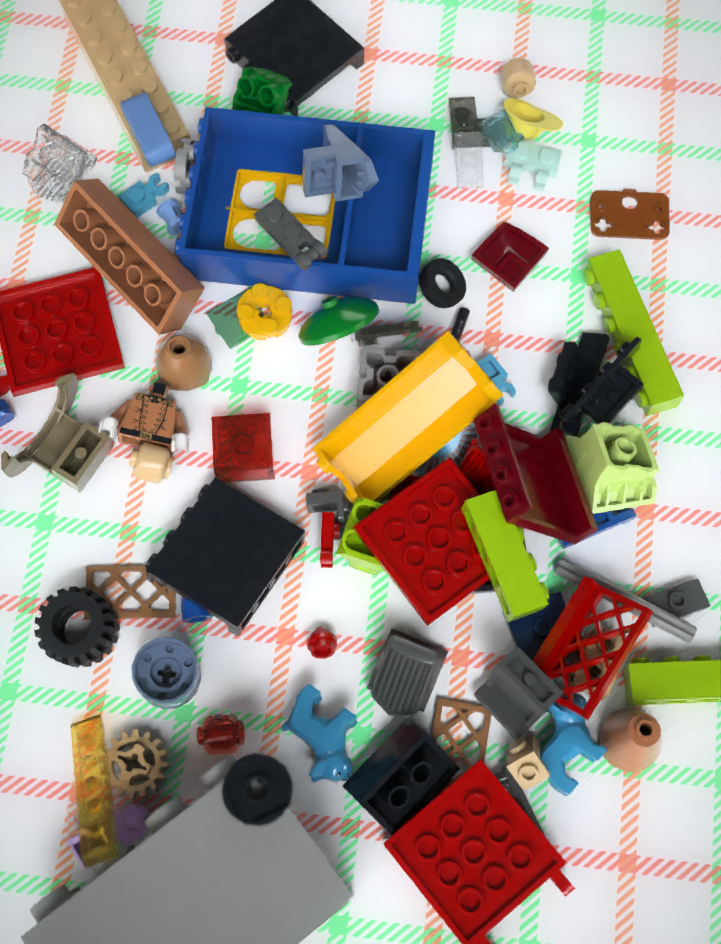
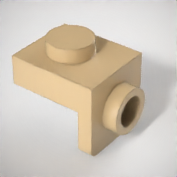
M534 734L525 739L520 737L509 745L506 755V767L523 790H527L550 777V771L540 759V743Z

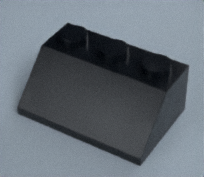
M407 717L342 787L392 836L424 809L456 775L460 768L427 731L410 717Z

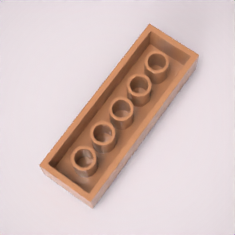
M98 178L75 180L54 225L158 335L181 330L205 287Z

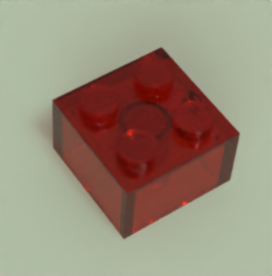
M270 413L211 417L213 470L216 478L225 483L275 479L273 429Z

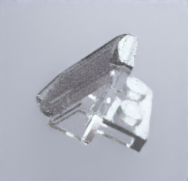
M43 123L36 129L33 149L25 155L22 174L28 177V184L37 200L62 203L65 201L75 180H83L95 167L97 156L68 136L59 134Z

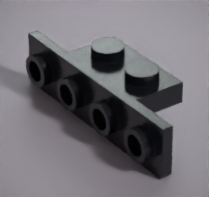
M583 332L578 346L576 342L564 343L562 351L557 356V366L554 375L548 383V392L558 405L549 431L555 428L559 429L561 420L559 415L569 403L574 405L581 398L578 394L588 382L593 384L596 381L610 340L608 334ZM583 411L563 432L564 435H578L585 415Z
M637 336L631 343L627 340L617 351L618 357L613 363L608 361L603 365L597 374L600 377L593 384L588 382L578 394L581 398L574 405L569 403L559 415L561 417L559 429L564 432L582 411L598 424L602 422L610 424L644 385V383L623 368L639 350L642 339Z

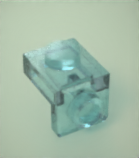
M500 109L479 123L493 152L509 154L519 147L518 143L525 139L522 133L516 132L505 109Z

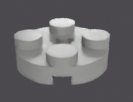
M181 138L180 143L184 146L183 149L177 148L174 180L180 181V187H175L176 193L185 194V190L191 187L189 169L190 165H195V141L193 139Z

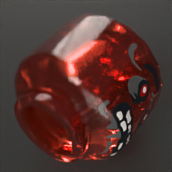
M233 713L209 714L205 717L202 726L197 728L198 744L203 745L206 753L212 756L235 754L245 742L244 723L242 720H238L237 716Z

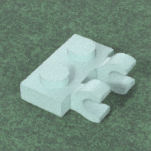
M510 139L504 167L511 168L507 184L518 186L521 172L526 171L537 174L533 190L544 192L547 178H556L563 150Z

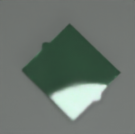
M248 289L206 312L207 317L215 327V334L221 336L229 349L251 338L241 329L237 319V303ZM259 308V316L263 318L265 314L262 311V308Z

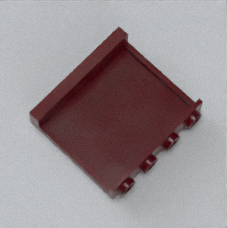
M494 403L473 419L506 523L572 544H577L598 531L562 430L555 428L545 436L540 437L507 424L503 420L497 403Z

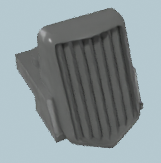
M392 628L374 666L366 689L371 690L372 698L389 716L413 715L418 711L424 712L448 651Z

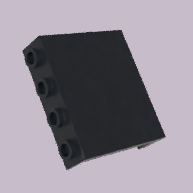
M274 0L224 38L225 55L232 64L236 63L242 70L246 67L268 69L289 78L292 86L288 90L284 111L291 113L293 116H299L298 106L349 65H352L356 70L364 65V47L311 0Z
M215 477L209 485L205 484L201 488L195 505L193 507L189 506L184 511L180 519L181 523L177 529L170 530L163 541L164 546L159 553H153L146 563L145 571L150 583L156 580L226 623L228 631L239 637L304 544L305 530Z

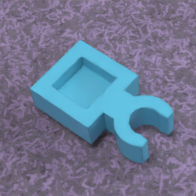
M156 173L149 178L145 186L141 181H138L118 196L120 201L139 218L158 204L156 196H164L170 189L167 183H164L162 186H156V184L161 182L160 175Z
M491 353L477 362L479 367L486 372L501 392H507L511 398L515 397V387L510 383L504 382L508 378V373ZM501 397L495 403H497L499 406H502L504 404L503 397Z

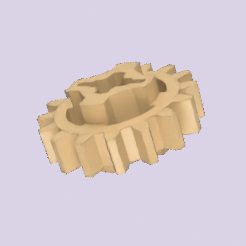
M134 729L133 735L130 737L125 731H122V740L117 741L111 738L112 749L103 748L102 750L108 757L107 760L99 761V765L105 767L107 771L103 772L100 777L104 780H111L106 786L108 790L111 791L118 787L116 796L120 798L126 792H128L130 800H135L137 793H140L143 798H148L147 789L152 788L158 791L157 780L166 781L167 779L161 772L162 769L170 768L169 763L162 761V758L168 755V751L166 749L158 750L162 745V741L158 738L151 742L153 734L147 731L141 737L140 731ZM135 744L133 749L125 752L121 751L126 746ZM150 749L154 754L155 767L150 765L148 760ZM123 760H137L146 770L141 768L132 769ZM115 762L119 764L121 770L120 779L115 774ZM143 777L149 778L142 784L132 786L138 779Z

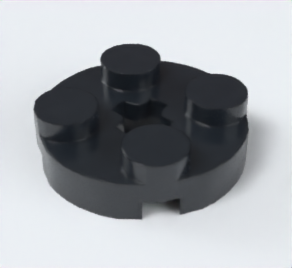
M249 754L235 761L229 768L222 786V798L226 809L234 818L248 826L261 827L274 823L284 815L292 801L293 784L288 770L280 761L264 754ZM255 780L260 785L266 783L268 787L263 792L264 798L260 800L256 796L249 797L248 791L252 789L251 783Z

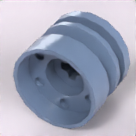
M171 637L156 638L145 643L136 653L131 666L132 681L137 691L152 706L162 709H175L188 703L197 693L201 682L200 666L192 649L183 641ZM171 668L176 677L170 678L169 683H165L161 674L167 673V670Z

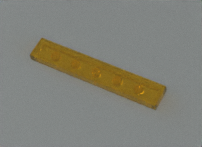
M100 714L70 724L81 860L85 868L120 856L105 728Z

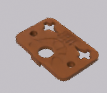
M623 189V191L596 190L590 197V231L596 237L664 240L670 233L669 198L663 193L637 192V189ZM627 197L633 198L637 202V206L634 209H627L622 205V200ZM600 220H605V223L611 227H607L602 232L600 227H596L595 224H599ZM655 222H658L660 227H664L665 230H661L660 234H655V231L650 229L649 226L651 227Z

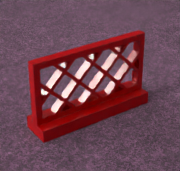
M584 576L532 660L551 681L554 678L563 676L565 689L561 690L563 694L555 703L589 720L653 614L652 610L598 585L595 580ZM602 597L611 599L614 609L598 614L597 605ZM632 610L641 613L635 623L624 626L621 614ZM616 616L619 628L603 633L600 621ZM595 623L598 635L582 640L581 632L583 628ZM621 636L623 644L620 649L608 653L605 640ZM600 642L603 655L587 660L584 647ZM579 649L582 662L566 667L565 658L567 654ZM605 662L606 672L603 677L592 680L589 667ZM584 669L586 682L571 687L568 674ZM588 689L590 698L582 709L575 705L573 694Z

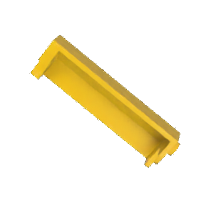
M447 331L313 447L319 458L316 460V463L326 474L331 472L342 481L346 488L344 494L352 504H354L356 498H366L378 502L473 422L474 418L503 396V393L486 372L472 359L459 341Z

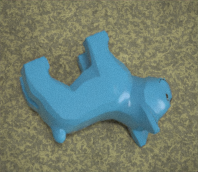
M308 684L296 697L295 706L291 711L289 719L281 726V730L284 732L289 730L308 744L314 751L315 762L309 773L312 782L315 783L321 779L332 782L346 781L351 776L353 768L351 759L347 756L345 749L346 733L350 728H354L357 725V717L346 708H343L332 720L314 716L313 707L321 702L322 697L319 690Z
M573 694L575 705L583 709L587 703L586 699L581 694ZM554 703L547 712L554 721L555 729L550 739L540 750V759L550 771V777L547 778L550 786L557 792L568 796L579 783L574 778H569L566 775L564 763L578 755L594 763L602 757L607 748L593 742L586 726V719Z

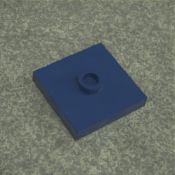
M560 591L549 594L548 605L543 610L511 622H507L505 617L515 648L518 646L531 660L534 659L566 607Z

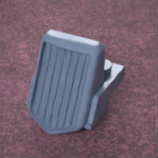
M323 125V147L303 150L302 189L305 198L333 193L335 202L362 198L363 192L369 191L379 181L372 160L335 125Z

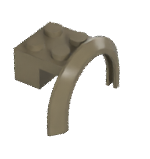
M71 373L59 377L55 381L58 389L55 405L46 423L33 441L15 456H10L5 450L1 454V470L7 477H16L30 465L35 464L81 493L114 447L109 435L102 431L98 433V429L85 421L82 424L68 415L78 389L76 375Z

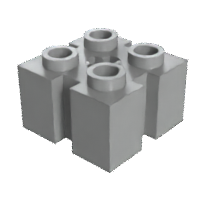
M362 346L356 410L387 384L385 383L386 381L392 380L420 355V352L397 349L396 356L385 355V348Z

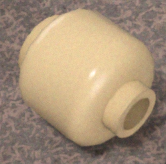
M514 58L506 62L501 68L502 86L508 96L512 98L526 97L535 89L536 77L533 65L529 60Z
M144 442L139 450L133 449L129 466L134 467L133 475L135 478L158 484L163 479H168L174 457L170 456L168 448Z

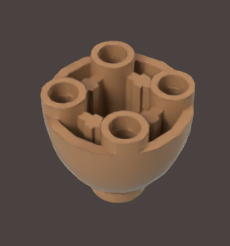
M176 335L166 340L158 350L156 370L159 379L169 387V390L190 391L207 384L209 375L212 372V359L208 348L199 339L190 335Z

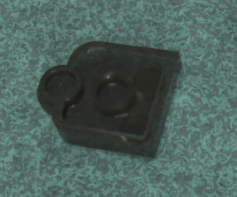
M419 321L372 326L359 329L350 334L351 343L358 342L359 347H366L378 344V339L423 332V327H420Z

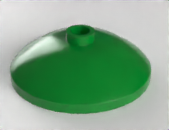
M330 296L321 302L322 305L308 316L300 328L298 338L301 344L314 346L348 336L374 320L380 311L378 304L369 298L356 296L337 298V296Z

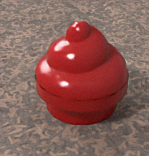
M323 626L317 627L307 639V649L311 652V655L318 659H325L335 653L337 647L335 634Z

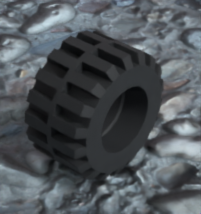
M69 586V591L64 588L57 590V597L49 595L46 598L49 603L46 606L41 604L38 611L42 612L41 617H35L34 622L39 625V629L34 630L35 637L41 639L37 644L40 649L46 651L45 654L49 658L71 667L79 668V666H83L86 668L92 666V662L100 663L103 661L102 655L104 653L110 655L113 649L109 646L112 642L117 644L118 637L114 635L115 631H120V624L115 622L119 617L117 612L112 610L113 605L88 588L82 587L80 589L77 586ZM86 610L91 618L90 631L82 641L70 645L65 638V625L73 614Z

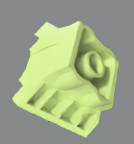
M602 422L593 424L588 431L579 432L577 436H565L592 514L655 503L657 485L654 476L659 471V467L643 428L627 424L613 426Z

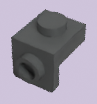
M318 488L312 490V493H306L308 513L337 510L338 522H340V526H345L344 517H349L350 512L348 499L342 500V490L329 491L327 488Z

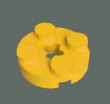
M263 283L255 284L252 289L247 290L240 297L237 303V319L242 331L256 340H266V338L273 336L277 338L283 335L290 327L292 321L291 300L283 291L276 287L266 286ZM268 308L271 315H264L262 318L259 316V309Z

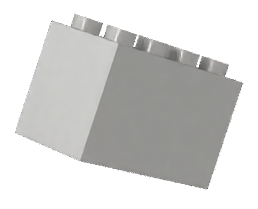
M231 755L212 767L201 778V782L209 792L192 805H183L177 797L150 815L145 824L153 835L139 846L131 845L126 847L123 841H119L96 856L88 864L89 870L96 879L83 889L76 887L69 891L66 885H62L35 903L29 912L37 924L20 936L24 944H299L354 899V895L290 808H287L284 815L274 823L261 827L245 825L228 812L222 798V786L229 768L237 761L234 755ZM257 780L251 783L252 789L248 791L249 797L256 796L260 800L264 798L263 792L268 789L267 784L260 785Z

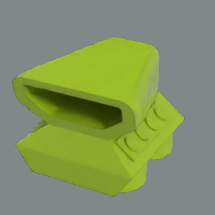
M356 498L336 554L348 560L351 568L377 576L379 572L385 571L355 533L353 526L383 504L366 498Z

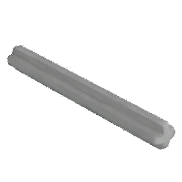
M562 558L556 566L555 573L578 586L584 576L595 580L598 585L650 608L653 614L648 620L649 623L687 643L693 640L697 632L696 626L565 558ZM604 596L602 597L603 599L612 603L611 599H608ZM634 610L629 611L637 617H639V615L641 614Z

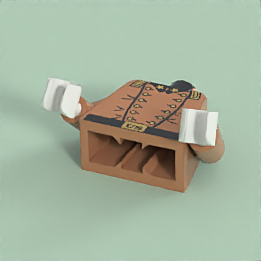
M153 383L149 395L136 393L133 399L126 400L110 416H104L100 420L98 433L108 430L110 431L109 437L115 438L116 430L118 429V443L140 447L142 443L150 442L168 448L170 455L175 452L177 447L185 448V453L189 452L190 438L187 423L183 413L176 409V402L166 399L169 387L165 384Z

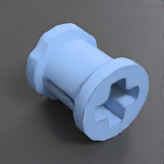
M176 199L164 201L156 210L158 216L164 219L167 224V231L172 236L182 234V230H180V204Z

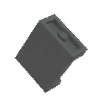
M517 646L493 669L495 672L476 690L474 697L514 739H518L539 720L561 697L563 692Z

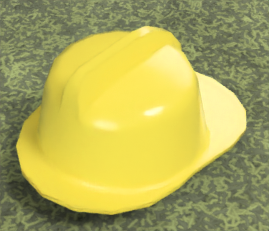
M508 98L503 103L504 109L507 112L504 128L520 139L533 140L542 131H558L563 127L564 123L558 116L537 108L524 100Z

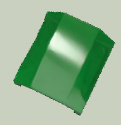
M256 67L243 68L242 76L237 82V90L233 96L232 110L283 115L288 90L292 83L288 77L268 69Z

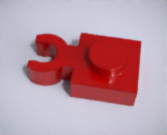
M322 512L321 568H333L334 540H340V522H335L334 512Z

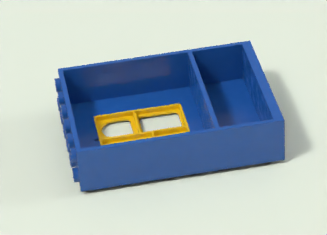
M211 107L205 108L204 118H199L198 122L200 139L194 143L195 165H190L189 169L191 187L185 190L184 203L187 206L186 213H181L180 230H182L181 238L177 237L175 242V254L179 255V261L198 281L252 287L255 284L263 283L266 286H273L280 290L345 297L356 296L372 300L416 304L433 163L435 130ZM323 125H335L372 160L379 181L369 191L363 192L362 198L335 202L333 193H331L327 215L292 213L302 225L320 226L326 229L324 246L328 254L321 259H315L312 262V266L306 271L302 270L281 247L277 250L247 248L240 246L233 238L235 227L244 220H255L254 214L260 210L247 207L242 203L240 199L242 188L252 181L272 182L276 185L274 199L277 198L284 205L287 187L292 184L302 185L303 150L323 147Z

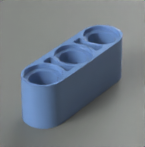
M146 92L121 101L120 106L150 168L176 158L173 145Z

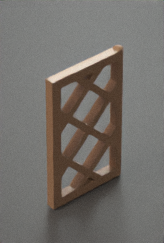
M146 565L86 566L85 588L91 591L94 589L95 593L109 601L113 605L112 610L117 612L118 619L175 618L176 592L165 585L161 587L154 580L151 584L158 592L146 603L135 593L148 580L145 571ZM109 572L112 577L98 588L93 583V574ZM124 572H140L143 575L131 588L120 578ZM117 580L127 592L113 603L103 592ZM131 595L142 606L138 611L122 612L118 608ZM162 595L169 600V611H153L150 608ZM84 610V619H91L89 613Z
M441 698L437 699L431 737L437 742V738L444 734L454 748L448 753V756L451 758L457 753L467 767L464 772L451 779L437 795H440L474 766L470 764L461 750L475 740L480 746L478 761L482 760L484 762L492 715L484 706ZM443 706L453 708L459 716L447 726H444L440 721ZM474 712L485 714L483 729L478 733L467 719ZM463 721L472 737L458 746L448 730Z

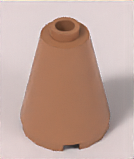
M622 709L612 713L603 722L599 733V745L607 748L603 757L613 767L626 772L634 773L647 769L657 760L661 751L662 739L659 722L653 716L635 709Z

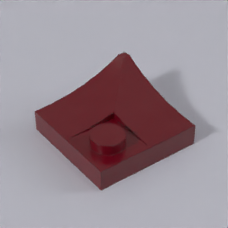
M504 221L471 255V260L511 291L515 292L548 253L549 247L527 232Z

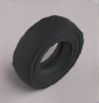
M439 258L432 260L422 268L419 275V286L428 302L435 307L445 309L455 306L464 298L466 280L461 270L453 262ZM440 274L448 281L450 286L448 293L439 288L435 280L436 275Z

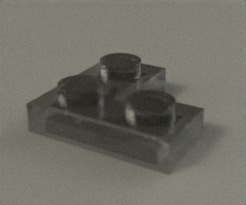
M475 96L448 98L452 149L505 146L504 117L477 119Z

